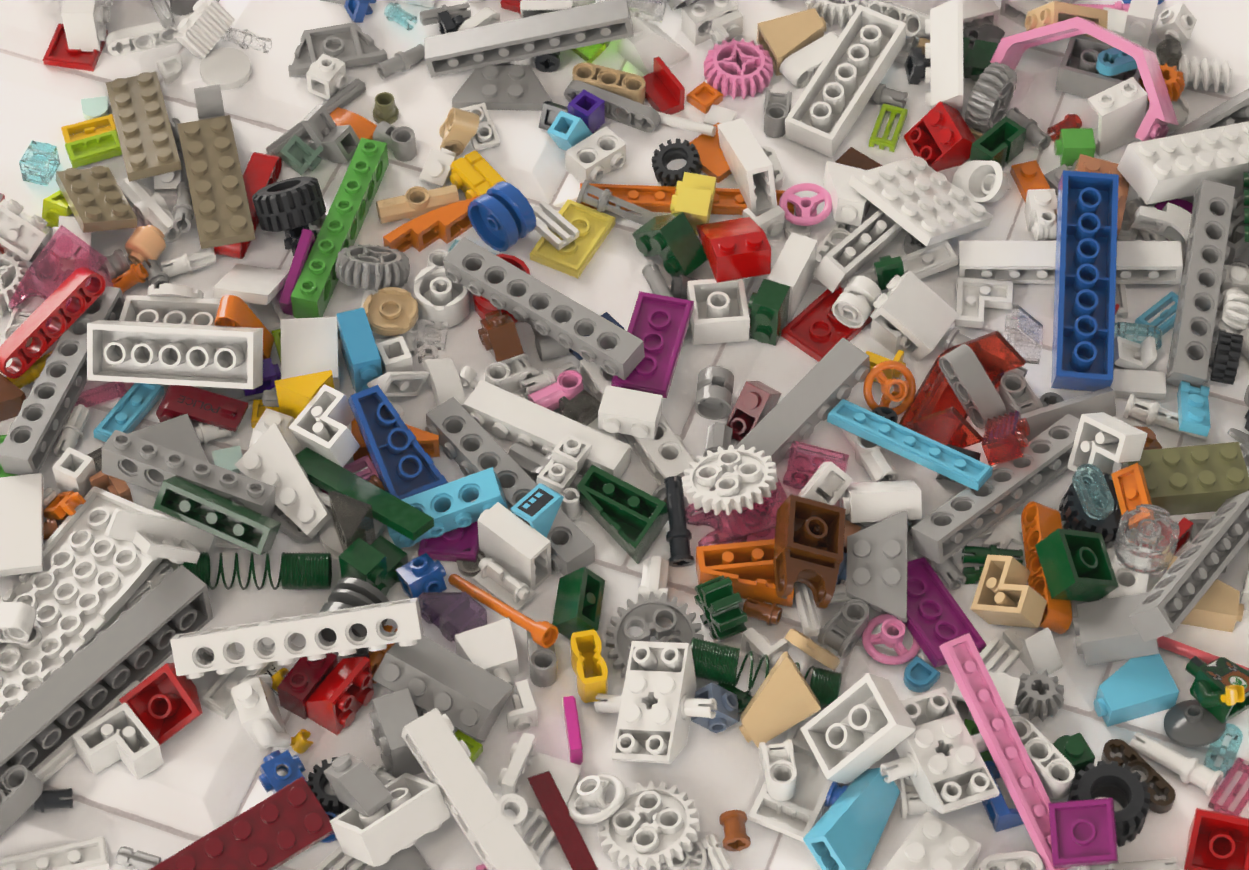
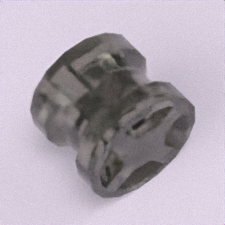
M1176 39L1163 40L1156 47V54L1160 65H1164L1167 62L1169 67L1178 66L1182 55H1184L1181 44Z

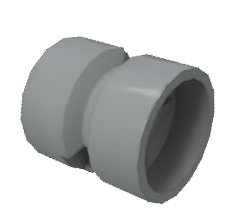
M710 366L699 372L695 411L701 417L719 420L728 417L731 413L734 375L731 371L720 366Z

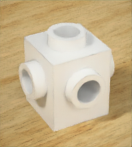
M1184 2L1162 10L1154 31L1168 48L1178 44L1183 45L1191 39L1197 19Z
M322 54L316 62H313L306 73L308 92L327 100L333 97L340 89H343L348 80L345 62Z

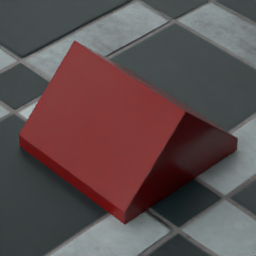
M1196 808L1188 833L1184 870H1249V818Z

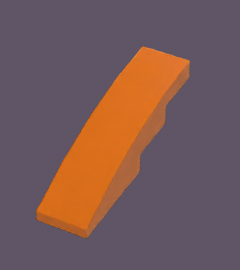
M477 197L440 207L404 223L383 236L384 247L389 246L390 249L405 252L413 246L417 251L421 252L439 238L448 244L473 227L468 216V206Z

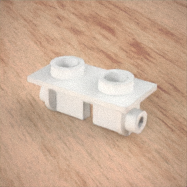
M484 557L479 562L478 567L481 568V571L473 577V580L497 599L517 611L537 594L526 583H523L495 562L494 559Z

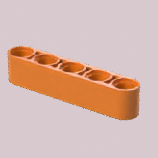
M1031 501L1024 507L1021 515L1026 568L1030 571L1028 586L1047 600L1039 627L1044 629L1048 627L1052 632L1063 634L1069 629L1072 622L1071 600L1051 598L1035 547L1037 543L1058 528L1062 529L1061 515L1056 509Z

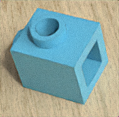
M563 111L559 112L547 131L557 146L565 151L592 135V132L581 118Z

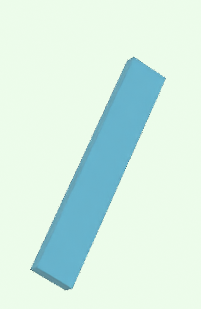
M842 399L828 413L827 422L976 491L992 475L993 467L845 399Z

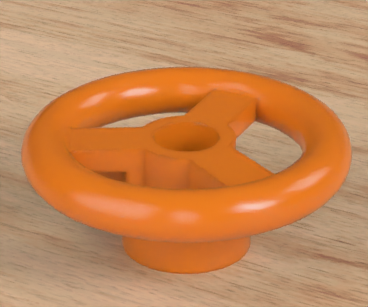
M884 361L875 365L866 376L863 386L864 398L871 410L877 407L889 408L891 401L900 402L903 400L900 405L891 408L897 415L902 414L909 408L916 393V383L912 372L904 364L897 361ZM886 369L897 370L903 374L906 380L888 379L882 371ZM874 379L881 385V392L883 394L879 405L875 402L872 395ZM893 385L894 391L890 393V387Z

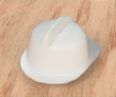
M968 161L956 170L952 179V184L955 187L964 190L970 199L979 203L996 202L1004 196L1006 190L1012 189V186L1008 183L1006 173L996 161Z

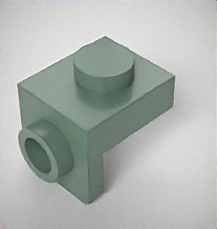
M294 135L277 156L281 157L286 164L303 176L308 169L313 172L320 164L322 158L319 155L324 148L319 145L314 150L297 135Z

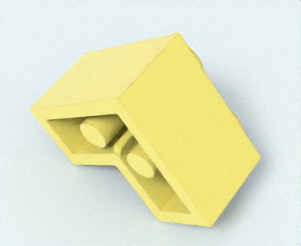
M684 172L683 181H677L675 195L672 196L671 214L683 212L696 235H698L696 225L708 224L710 221L716 190V177Z

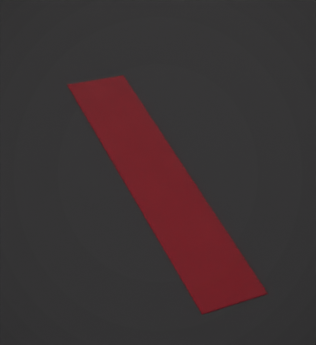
M550 771L527 778L572 870H598L574 820L569 814V809Z

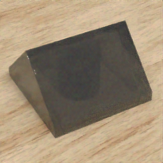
M336 491L328 492L333 526L342 551L344 552L358 537L371 545L376 540L372 505Z

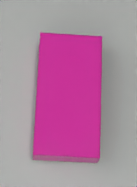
M574 696L563 697V713L570 762L582 765L583 747L576 698Z

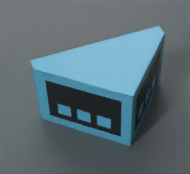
M539 483L511 508V512L547 538L564 496Z

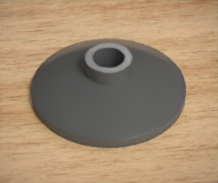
M1196 699L1177 703L1168 710L1164 717V730L1167 736L1175 743L1187 747L1209 745L1217 741L1226 729V722L1221 723L1206 708L1201 707Z

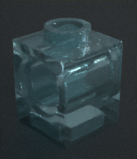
M34 140L31 141L19 161L23 181L47 187L61 164L57 146Z

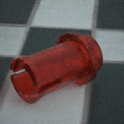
M1067 114L1064 120L1049 127L1047 133L1054 132L1050 137L1055 142V139L1060 137L1061 129L1081 128L1082 121L1077 114Z

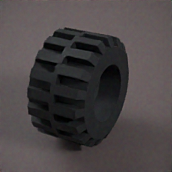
M303 176L278 181L263 187L252 196L259 224L263 231L280 232L302 227L318 220L327 212L318 179L314 177Z
M1105 760L1098 761L1097 766L1091 763L1086 765L1085 771L1080 770L1077 773L1076 779L1072 782L1068 801L1092 800L1099 797L1113 798V800L1117 801L1123 808L1120 811H1115L1117 846L1122 847L1125 846L1126 840L1130 843L1135 840L1136 835L1140 834L1143 829L1151 800L1150 793L1147 792L1148 785L1146 781L1140 782L1141 775L1137 771L1135 773L1130 772L1131 767L1126 764L1124 767L1118 766L1117 761H1111V764H1106Z

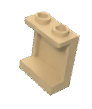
M1052 1L1028 11L1025 27L1026 31L1080 17L1107 29L1108 10ZM1087 33L1083 34V36L1095 38Z

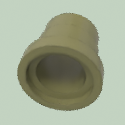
M388 92L377 94L373 109L374 121L378 124L382 121L393 124L399 118V110L395 105L394 96Z

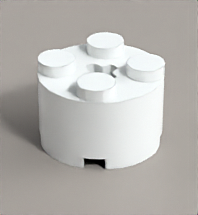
M438 265L429 266L418 273L414 281L413 294L414 299L418 302L419 320L430 327H434L439 332L447 331L449 327L461 323L470 313L469 289L460 283L456 284L450 281L445 274V268H438Z

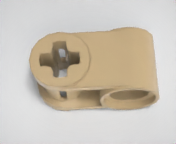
M454 107L451 108L445 121L439 128V134L442 138L440 150L441 148L448 149L456 153L455 157L461 155L477 132L479 115Z

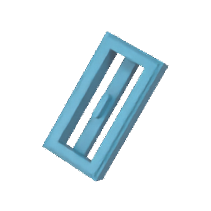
M1171 291L1135 319L1134 326L1136 328L1142 327V332L1145 335L1150 333L1151 337H1154L1156 341L1174 327L1179 296ZM1173 301L1176 302V303H1175L1173 306H1171L1169 309H1166L1165 311H1163V312L1160 314V316H1158V317H1157L1155 320H1153L1151 323H1148V322H1147V321H1149L1151 318H1153L1156 314H1158L1160 311H1162L1165 307H1167L1169 304H1171Z

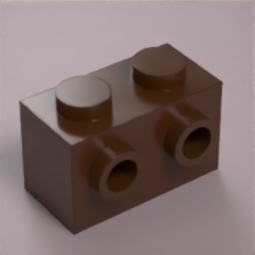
M492 311L487 313L484 319L479 320L482 327L477 330L480 341L485 346L486 351H489L497 362L524 354L515 323L506 311Z

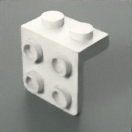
M523 732L519 743L514 742L509 755V760L511 761L508 768L503 767L499 775L498 785L501 786L502 796L509 793L518 794L526 801L529 811L534 812L537 807L543 811L527 778L550 771L567 805L581 775V767L578 764L536 752L535 735Z

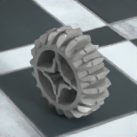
M998 62L991 63L980 74L978 81L975 82V86L968 98V104L965 107L966 112L964 113L965 122L972 129L986 133L1006 113L1011 99L1014 97L1013 94L1017 83V73L1010 66Z
M359 244L358 246L351 245L338 252L335 271L339 281L346 283L349 287L354 286L356 289L377 291L384 287H403L410 275V264L406 254L399 252L397 249H390L389 246Z

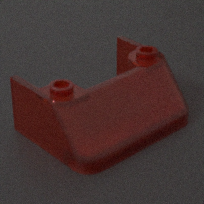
M998 330L962 343L968 345L973 350L995 389L1000 386L1001 378L1005 372L1024 366L1026 360ZM959 344L948 348L938 356L899 424L945 446L950 444L965 448L980 443L983 437L966 420L968 417L966 411L939 367L940 357L962 345Z

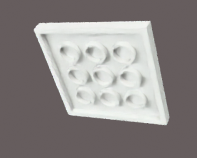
M913 156L853 174L848 182L850 186L926 247L989 226L993 219V216L986 211L983 205L970 199L964 190L951 184L942 173L932 169L921 157Z

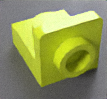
M61 190L43 199L42 218L48 222L46 226L51 228L58 227L59 216H69L72 214Z

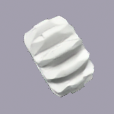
M1230 288L1222 293V304L1216 313V317L1219 318L1217 331L1219 333L1223 331L1240 334L1247 328L1249 322V295L1245 294L1244 291Z

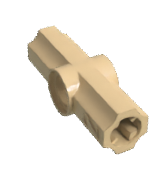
M456 185L431 190L421 186H414L408 189L405 195L376 201L379 221L383 224L407 218L413 220L429 211L460 200Z

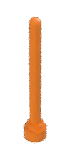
M451 574L449 576L448 582L452 586L529 631L533 641L543 648L551 647L557 640L559 631L553 624L547 621L536 622L459 575Z

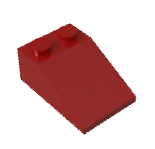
M750 217L696 225L697 233L717 283L770 274V244L764 230Z

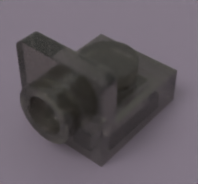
M584 389L571 400H568L565 396L560 398L559 414L587 426L598 417L601 402Z

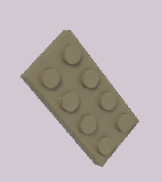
M94 166L90 169L68 168L65 171H56V183L83 233L137 228V216L109 167Z

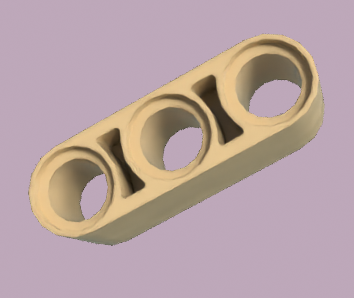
M586 62L578 63L573 67L572 81L579 80L645 104V80L642 76Z

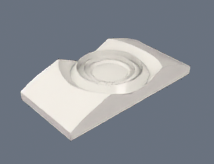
M806 720L791 727L786 739L792 740L797 770L794 796L787 801L774 800L768 794L765 780L748 815V820L800 841H803L805 835L820 820L825 807L827 793L833 782L825 777L800 729L808 723Z

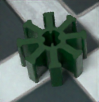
M723 575L695 586V591L698 595L694 596L696 605L704 613L700 615L703 625L708 624L710 637L713 640L717 639L718 642L743 633L747 630L744 623L748 622L746 612L744 613L738 604L742 602L739 592L734 594L731 579L729 577L724 578Z

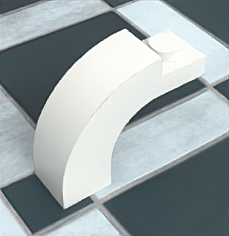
M1167 203L1162 211L1153 206L1140 205L1131 219V228L1156 233L1170 241H1181L1184 265L1192 214L1171 203Z

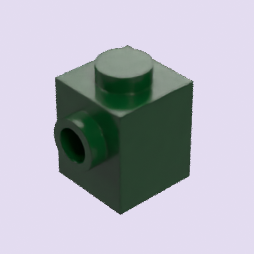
M1081 732L1072 736H1061L1052 744L1074 767L1075 775L1073 780L1076 779V775L1080 770L1085 771L1086 765L1091 763L1094 765L1096 757Z

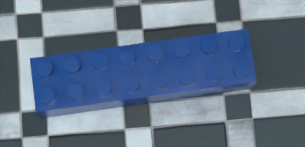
M1063 170L1058 184L1051 388L1094 392L1110 387L1113 382L1119 175Z

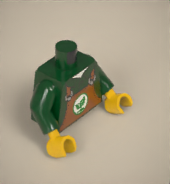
M1194 656L1188 662L1185 670L1195 677L1190 688V694L1199 702L1201 707L1206 708L1221 723H1225L1249 709V670L1240 667L1225 657H1220L1206 664L1200 658Z

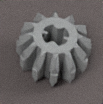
M1034 668L1030 675L1022 673L1019 677L1020 682L1015 705L1019 706V715L1028 713L1030 721L1035 716H1038L1042 722L1047 718V715L1054 718L1057 715L1058 709H1061L1064 704V685L1058 684V676L1048 677L1047 669L1042 674H1038Z

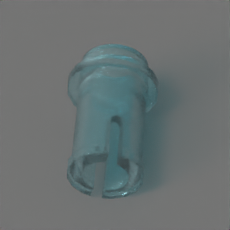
M390 2L384 10V15L388 21H394L408 31L412 30L414 26L408 23L407 20L414 24L417 23V16L401 8V5L397 2Z

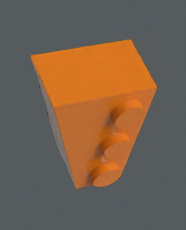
M775 539L696 547L695 567L698 585L723 575L724 578L729 577L731 579L734 594L739 592L743 599L751 597L761 602L777 603L778 605L792 607L794 587L791 595L787 596V599L780 598L776 594L773 564Z

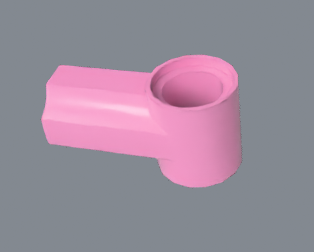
M575 370L563 371L557 377V382L527 395L528 400L551 411L564 405L579 406L585 400L582 376Z

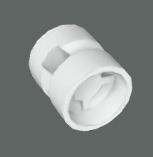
M854 276L832 305L834 316L847 327L860 328L874 310L873 303L882 294L881 289L874 281L865 276Z

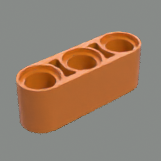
M234 295L223 296L216 314L215 326L263 328V359L270 358L274 344L273 335L241 298Z

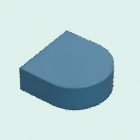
M916 656L905 668L903 681L909 690L922 693L928 691L940 679L941 673Z

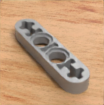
M579 80L570 82L564 91V96L570 103L585 89L605 101L606 118L643 132H653L661 120L659 113L652 107ZM620 108H623L624 110H626V111L628 112V114L625 113V112H623Z

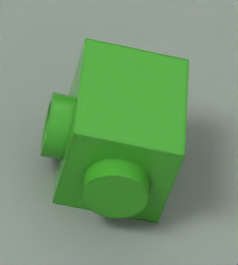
M1093 128L1061 129L1059 139H1055L1054 153L1059 155L1060 166L1063 164L1073 166V163L1079 159L1080 154L1094 157L1096 146Z

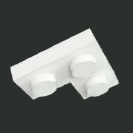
M958 277L956 312L959 315L955 319V326L983 329L984 307L1011 310L1013 281Z

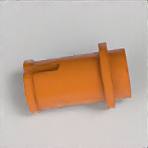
M141 263L130 265L131 269L112 279L113 287L121 288L124 294L125 291L136 284L145 283L149 275Z

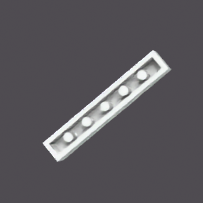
M483 380L479 382L464 403V409L485 430L492 432L498 438L507 439L514 443L521 442L544 455L552 453V450L566 433L592 444V449L579 471L586 474L591 465H594L620 479L631 463V445Z

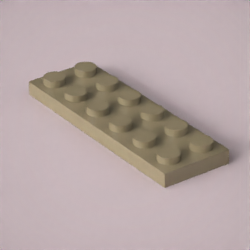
M157 71L144 72L137 76L118 78L111 82H106L129 182L182 170Z
M230 115L177 124L201 249L256 240Z

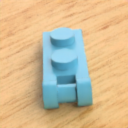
M1180 382L1177 392L1180 431L1208 436L1211 427L1208 399L1209 387L1203 385L1195 387L1190 386V382Z

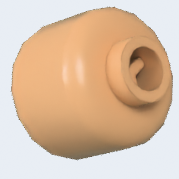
M152 225L137 227L125 243V249L129 255L128 259L136 265L146 261L148 266L150 265L148 259L158 260L166 248L164 234Z

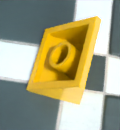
M332 370L275 380L280 413L296 419L324 384L335 389Z

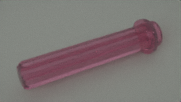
M109 382L82 391L75 406L82 404L88 408L118 397L121 399L127 392L125 383Z

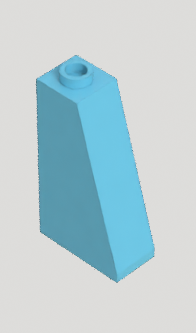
M880 767L867 769L858 776L803 838V841L822 870L867 869L900 794V790L894 781L891 783L884 781V778L888 777V775L882 777Z

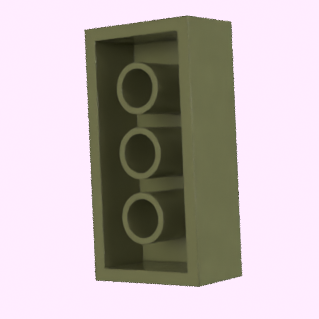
M1239 442L1143 450L1140 461L1122 462L1121 469L1135 463L1142 466L1156 517L1216 512L1226 499L1249 491V474Z

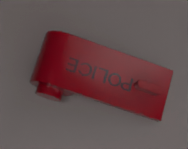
M169 385L156 411V415L161 423L188 414L192 420L237 432L249 407V403L193 386Z

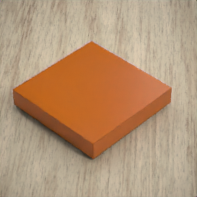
M718 122L714 125L716 127L714 137L701 134L689 144L693 143L696 150H698L702 164L701 171L708 176L716 177V182L720 183L731 175L732 172L720 148L717 124L720 123Z

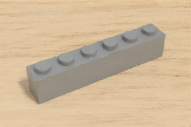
M842 338L734 449L744 445L745 450L754 446L756 453L764 450L765 456H771L772 462H775L777 467L783 459L786 460L793 454L795 447L802 440H807L811 436L814 427L821 420L825 421L828 413L842 399L846 400L849 397L852 388L858 382L862 383L865 381L866 376L870 372L869 355L845 338Z

